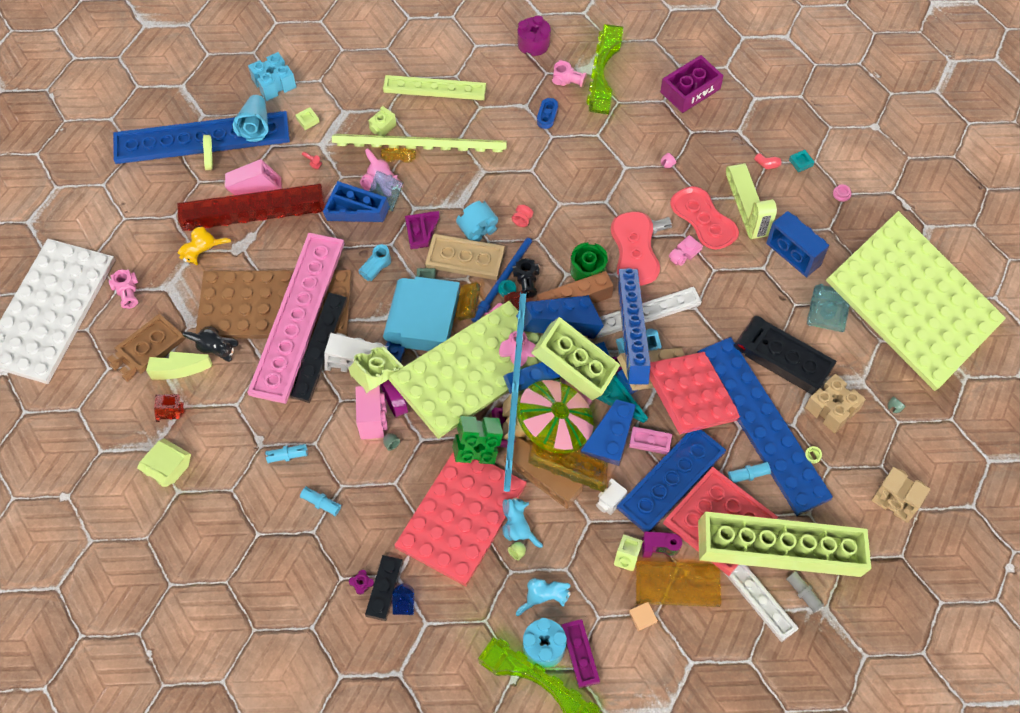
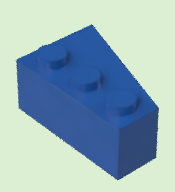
M337 181L323 213L327 221L383 222L390 206L387 197Z
M616 399L581 449V456L620 466L636 405Z

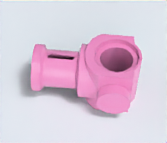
M559 60L554 65L552 79L554 84L565 86L572 82L580 85V87H584L587 73L574 71L570 63Z
M118 270L111 275V280H109L112 291L116 290L117 295L121 296V307L126 309L133 308L138 304V300L134 296L135 284L138 283L135 272L130 273L129 270Z

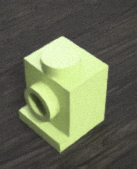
M384 106L369 119V129L377 135L385 136L397 126L395 114Z

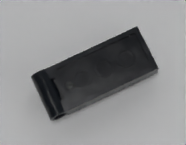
M754 316L734 344L735 349L744 353L745 357L812 395L822 387L837 362L759 316Z

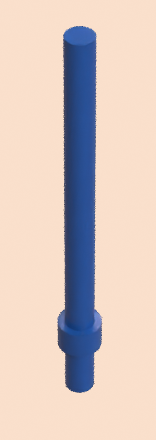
M530 238L524 240L484 301L479 303L477 306L478 310L471 319L473 323L481 319L483 314L488 312L491 302L499 292V284L508 279L513 271L512 266H516V262L520 261L532 243Z

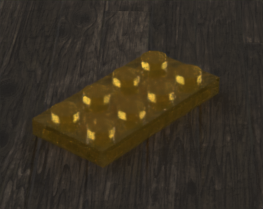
M533 435L528 463L537 468L548 470L555 475L566 477L573 482L589 486L593 490L604 492L607 487L608 463L573 449L563 450L554 448L555 442L547 440L546 444H544L545 438Z
M636 561V604L649 602V604L721 606L720 569L714 564Z

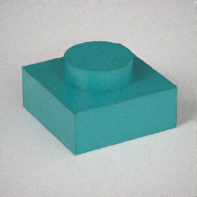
M806 150L793 154L789 158V161L798 173L813 167L815 163Z

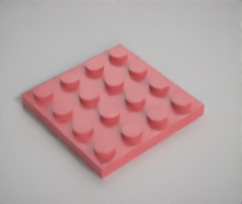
M705 352L650 362L649 379L679 434L734 422L740 417L735 404Z
M712 467L669 514L663 524L699 552L698 520L705 512L778 519V516ZM712 562L728 576L739 565Z

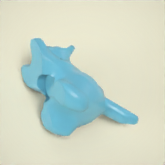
M516 497L508 500L504 499L503 512L508 519L502 530L504 537L509 541L529 539L536 547L542 548L543 544L531 532L523 514L529 502H524Z
M531 579L527 584V603L518 608L516 616H520L536 604L552 599L564 607L565 602L571 595L568 590L570 583L553 581L548 584L543 579Z

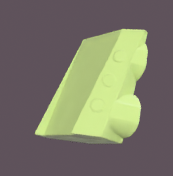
M383 346L372 349L368 355L364 353L356 354L353 364L349 367L351 378L353 377L364 388L365 392L368 393L387 381L390 375L404 366Z
M163 438L139 462L137 469L141 470L146 476L154 478L162 487L174 484L189 467L191 454Z

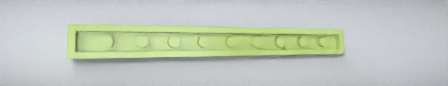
M358 134L332 135V143H337V146H347V143H353L355 147H364V144H371V147L389 145V148H399V145H403L407 149H416V146H423V149L427 150L434 149V147H440V150H451V147L458 148L459 151H468V148H475V151L484 152L485 149H492V152H503V149L506 150L507 140Z

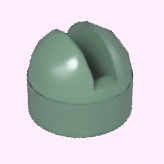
M894 396L888 402L889 410L892 407L895 408L892 413H900L906 407Z
M388 433L383 438V444L388 451H391L400 444V439L395 434Z

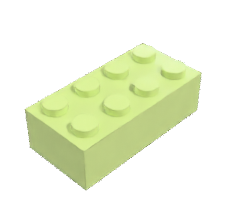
M560 317L549 324L531 354L591 400L604 393L620 367L618 362Z

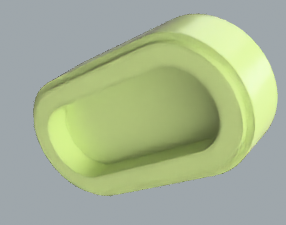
M203 135L205 170H212V139L210 135Z

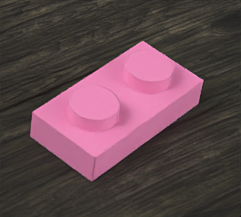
M633 427L629 448L667 455L670 450L672 434Z

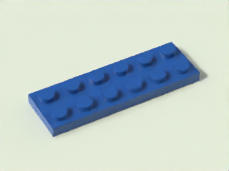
M702 430L687 433L617 505L616 509L643 532H651L725 454L726 449Z

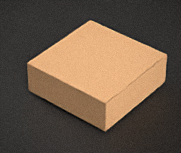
M649 602L629 610V614L638 631L658 622Z

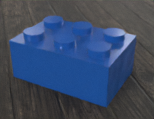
M789 211L772 223L766 242L767 245L806 278L822 265L829 248V244L823 238H820L810 227L803 224L797 216Z

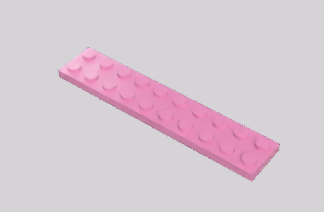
M308 233L248 389L249 396L284 404L287 403L344 247V240Z

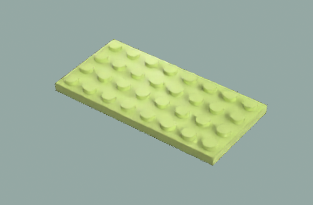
M510 301L389 376L388 380L438 439L458 426L460 416H473L509 392L503 376L514 372V364L511 362L510 356L500 357L499 348L503 341L508 340L512 332L517 331L518 319L516 315L519 311ZM523 331L528 341L535 345L541 338L538 333ZM528 356L526 363L520 369L541 363L542 361L536 357Z

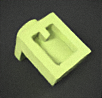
M623 534L614 565L634 571L643 541Z

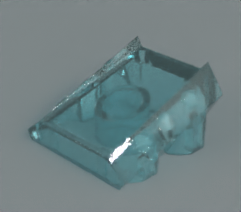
M822 284L816 285L810 300L807 324L844 332L850 305L833 287Z

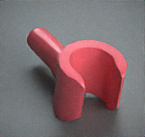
M306 152L302 153L304 157L311 161L310 166L312 168L319 169L322 162L318 155L313 157Z

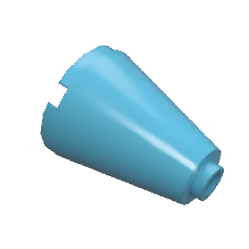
M260 95L250 96L233 121V129L237 136H242L249 142L263 140L269 130L266 101Z

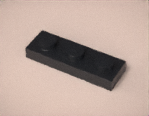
M382 555L365 612L366 617L381 621L387 620L403 564L402 559Z

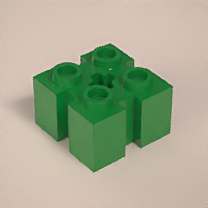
M460 416L457 426L458 434H455L452 445L455 462L471 463L473 459H476L480 464H495L498 454L497 446H500L503 437L500 419L484 417L483 421H477L476 417Z

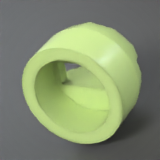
M811 446L806 450L805 455L808 461L814 464L821 460L822 452L818 447ZM810 452H813L814 456L816 457L815 460L812 458Z
M515 542L508 547V552L515 560L519 561L525 555L526 547L521 542Z

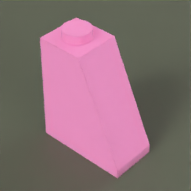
M262 159L225 173V188L236 197L282 192L281 177Z

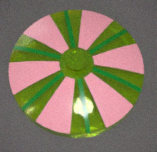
M552 380L535 382L523 392L517 404V417L522 430L532 442L547 451L560 454L574 452L588 441L593 432L594 421L589 405L576 390L561 382Z

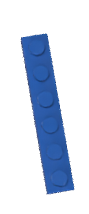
M604 341L595 344L609 355ZM543 362L520 369L518 392L535 386L533 383L539 385L543 383V380H554L561 376ZM514 372L503 376L510 394L512 393Z

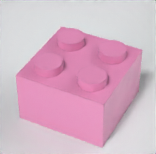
M380 385L368 393L365 392L362 386L356 387V423L360 438H384V430H388L385 393L381 392Z

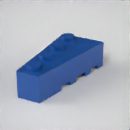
M589 295L530 301L525 304L523 328L525 332L544 334L549 324L558 317L562 318L579 333L591 339H595L604 326Z

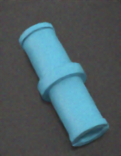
M306 444L292 447L287 445L281 449L266 451L265 454L268 456L266 457L267 463L282 460L287 462L292 458L308 456V452H306L307 446Z
M768 462L754 466L746 465L745 468L729 471L728 477L733 483L744 480L752 481L756 477L771 474V469Z
M305 486L300 494L301 499L314 504L315 508H321L333 516L339 513L342 506L327 498L326 494H319Z

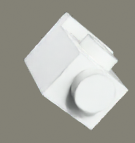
M611 478L608 489L605 487L598 495L599 502L596 504L597 508L604 513L607 512L612 515L617 505L627 496V490Z

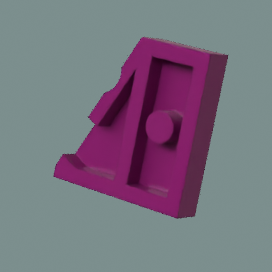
M439 211L405 216L410 249L429 247L440 218Z

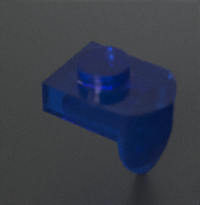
M402 583L393 590V615H414V588L411 585Z

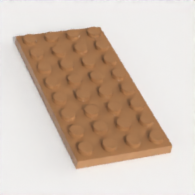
M294 270L204 271L196 334L204 327L211 326L219 331V336L226 338H268ZM351 270L334 271L310 338L313 336L329 292L347 297L348 301L335 334L341 333L348 337Z

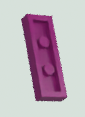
M582 619L561 624L567 638L566 646L578 688L581 689L599 684V675Z

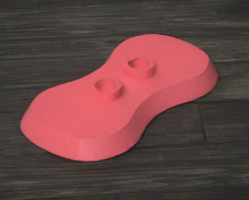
M691 186L678 191L671 198L670 205L674 213L694 227L698 239L705 247L711 250L722 249L731 245L738 238L739 230L737 225L716 210L709 194L705 190Z
M632 211L620 214L614 218L611 224V234L619 248L617 274L619 275V269H638L639 283L642 286L652 283L657 279L660 272V264L651 248L653 223L650 217L643 212Z

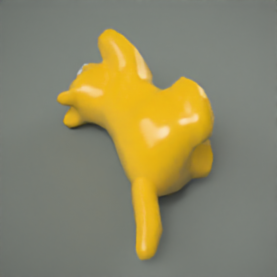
M197 227L191 233V242L185 243L179 249V259L198 265L197 258L199 254L211 249L213 246L230 243L231 239H215L204 227Z

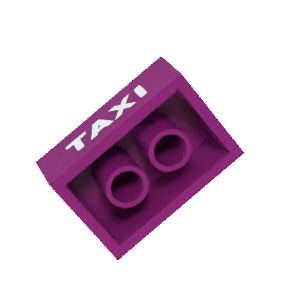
M700 55L664 77L660 93L681 113H684L720 90L724 75Z

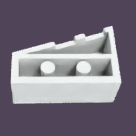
M330 333L324 353L325 370L330 371L331 368H341V372H347L353 364L356 354L364 353L368 355L372 349L376 347L381 348L384 345L378 342H367L361 338L346 337L341 333Z

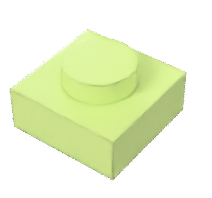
M310 107L295 115L296 120L304 130L320 123L319 118Z

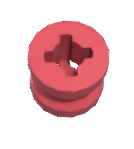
M518 205L516 213L512 216V221L520 227H527L529 219L533 216V210L526 205Z

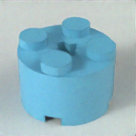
M476 201L463 210V216L460 217L459 215L456 219L457 225L468 240L479 242L482 236L487 233L491 235L497 230L498 217L486 201H483V203Z
M541 618L531 623L523 635V652L527 661L537 668L556 666L564 657L567 638L563 628L555 621L547 618ZM541 641H542V642H546V641H547V642H548V646H547L546 644H544L543 646H541Z

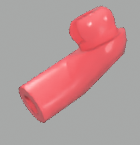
M758 153L754 158L765 169L778 168L782 163L779 157L766 158L761 153Z

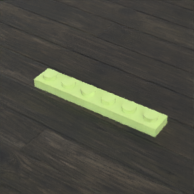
M385 75L383 92L484 100L486 83Z

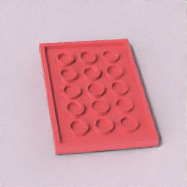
M452 453L394 546L399 551L466 587L507 519L503 512V500L519 498L527 482L511 474L510 492H505V471L493 464H480L476 459H473L471 463L455 462L454 453Z

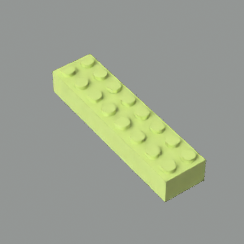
M705 512L698 520L700 561L862 577L871 570L868 530L864 528Z

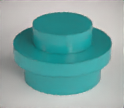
M504 280L499 284L498 291L502 297L512 298L516 294V285L511 280Z

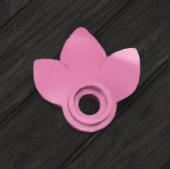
M517 331L512 332L508 340L503 341L499 348L500 357L510 356L513 364L515 361ZM524 332L520 367L526 363L528 356L535 357L531 352L536 345L528 341Z

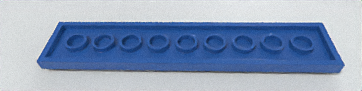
M287 111L267 113L268 133L263 140L257 142L246 141V138L237 136L233 129L235 117L113 132L115 164L204 153L203 135L211 136L212 152L290 142Z
M729 337L697 351V353L705 352L737 408L740 416L737 420L763 463L768 462L771 476L795 515H801L832 500L833 496L812 463L807 460L805 452L739 350L735 349V343L732 338Z

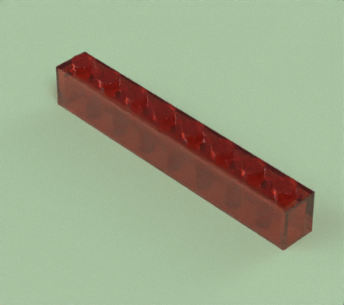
M321 184L182 202L177 203L178 222L182 231H192L197 227L211 228L323 212L325 208L324 193Z

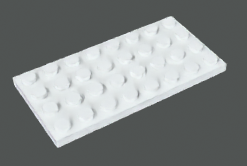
M51 239L46 240L0 320L1 371L49 384L116 261L114 256Z

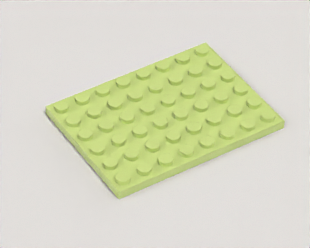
M899 211L826 279L833 289L934 391L939 389L1006 319Z

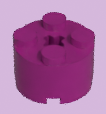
M540 15L520 21L517 29V45L519 50L524 54L526 52L531 53V56L544 54L550 45L551 28L549 23Z

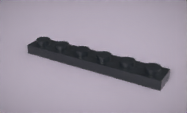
M328 293L291 392V398L310 403L325 363L324 353L330 333L335 334L348 301L347 297Z

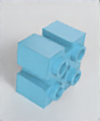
M279 52L266 57L267 61L265 62L259 60L248 65L251 79L257 88L259 87L266 101L277 97L278 92L282 90L286 93L297 88L294 74L288 65L285 66V61Z

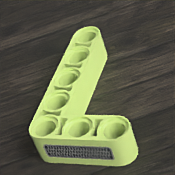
M745 163L727 166L726 176L748 237L756 239L769 236L777 213L775 201L773 199L759 200Z

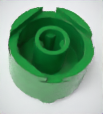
M586 242L577 245L572 251L570 261V273L573 279L578 281L604 271L607 272L608 256L606 250L596 243L592 245Z

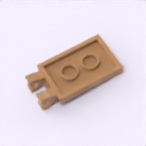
M158 314L115 347L116 353L109 356L107 360L114 371L122 365V362L126 365L119 371L123 374L122 378L128 382L133 378L136 371L140 374L146 371L150 357H164L183 342L185 337L162 315Z

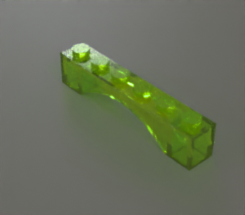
M604 24L603 31H599L598 41L601 42L597 43L596 53H598V56L594 57L593 65L596 66V69L592 68L591 79L594 80L590 81L589 91L591 94L587 95L586 102L589 105V112L609 114L612 89L608 85L603 71L610 58L620 51L623 26Z
M493 637L478 658L479 664L495 676L521 677L541 686L552 695L563 713H601L600 708L595 703L584 701L579 692L572 688L569 690L564 687V683L559 678L547 675L545 673L546 670L537 663L533 665L527 661L526 655L520 651L514 652L509 648L510 645L501 638L497 640Z

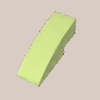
M170 352L169 358L150 357L146 371L153 380L176 379L202 372L212 367V361L208 354Z

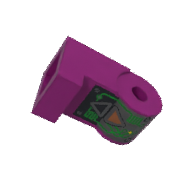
M644 532L642 537V558H651L652 553H665L668 556L677 555L683 543L681 537L674 533Z

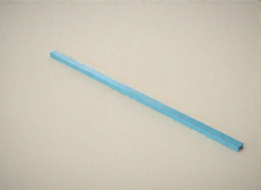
M521 292L504 480L505 492H510L526 304V294H521Z

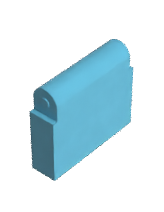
M423 277L399 279L396 284L383 338L391 343L401 344V347L430 351L449 339L460 296V282Z

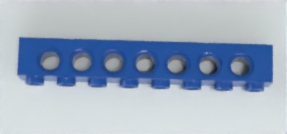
M619 269L618 296L628 384H649L651 365L638 269Z

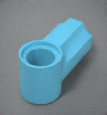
M382 244L374 247L373 254L358 270L364 279L372 281L383 268L390 265L391 256L388 247Z

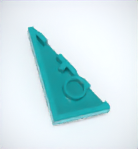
M616 375L613 376L604 393L596 398L609 406H612L616 399L635 404L633 418L642 423L648 420L647 415L617 379Z

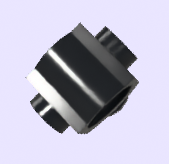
M521 259L516 262V266H512L513 277H517L518 283L522 286L521 294H526V298H532L537 295L534 283L536 282V275H539V265L535 264V260Z

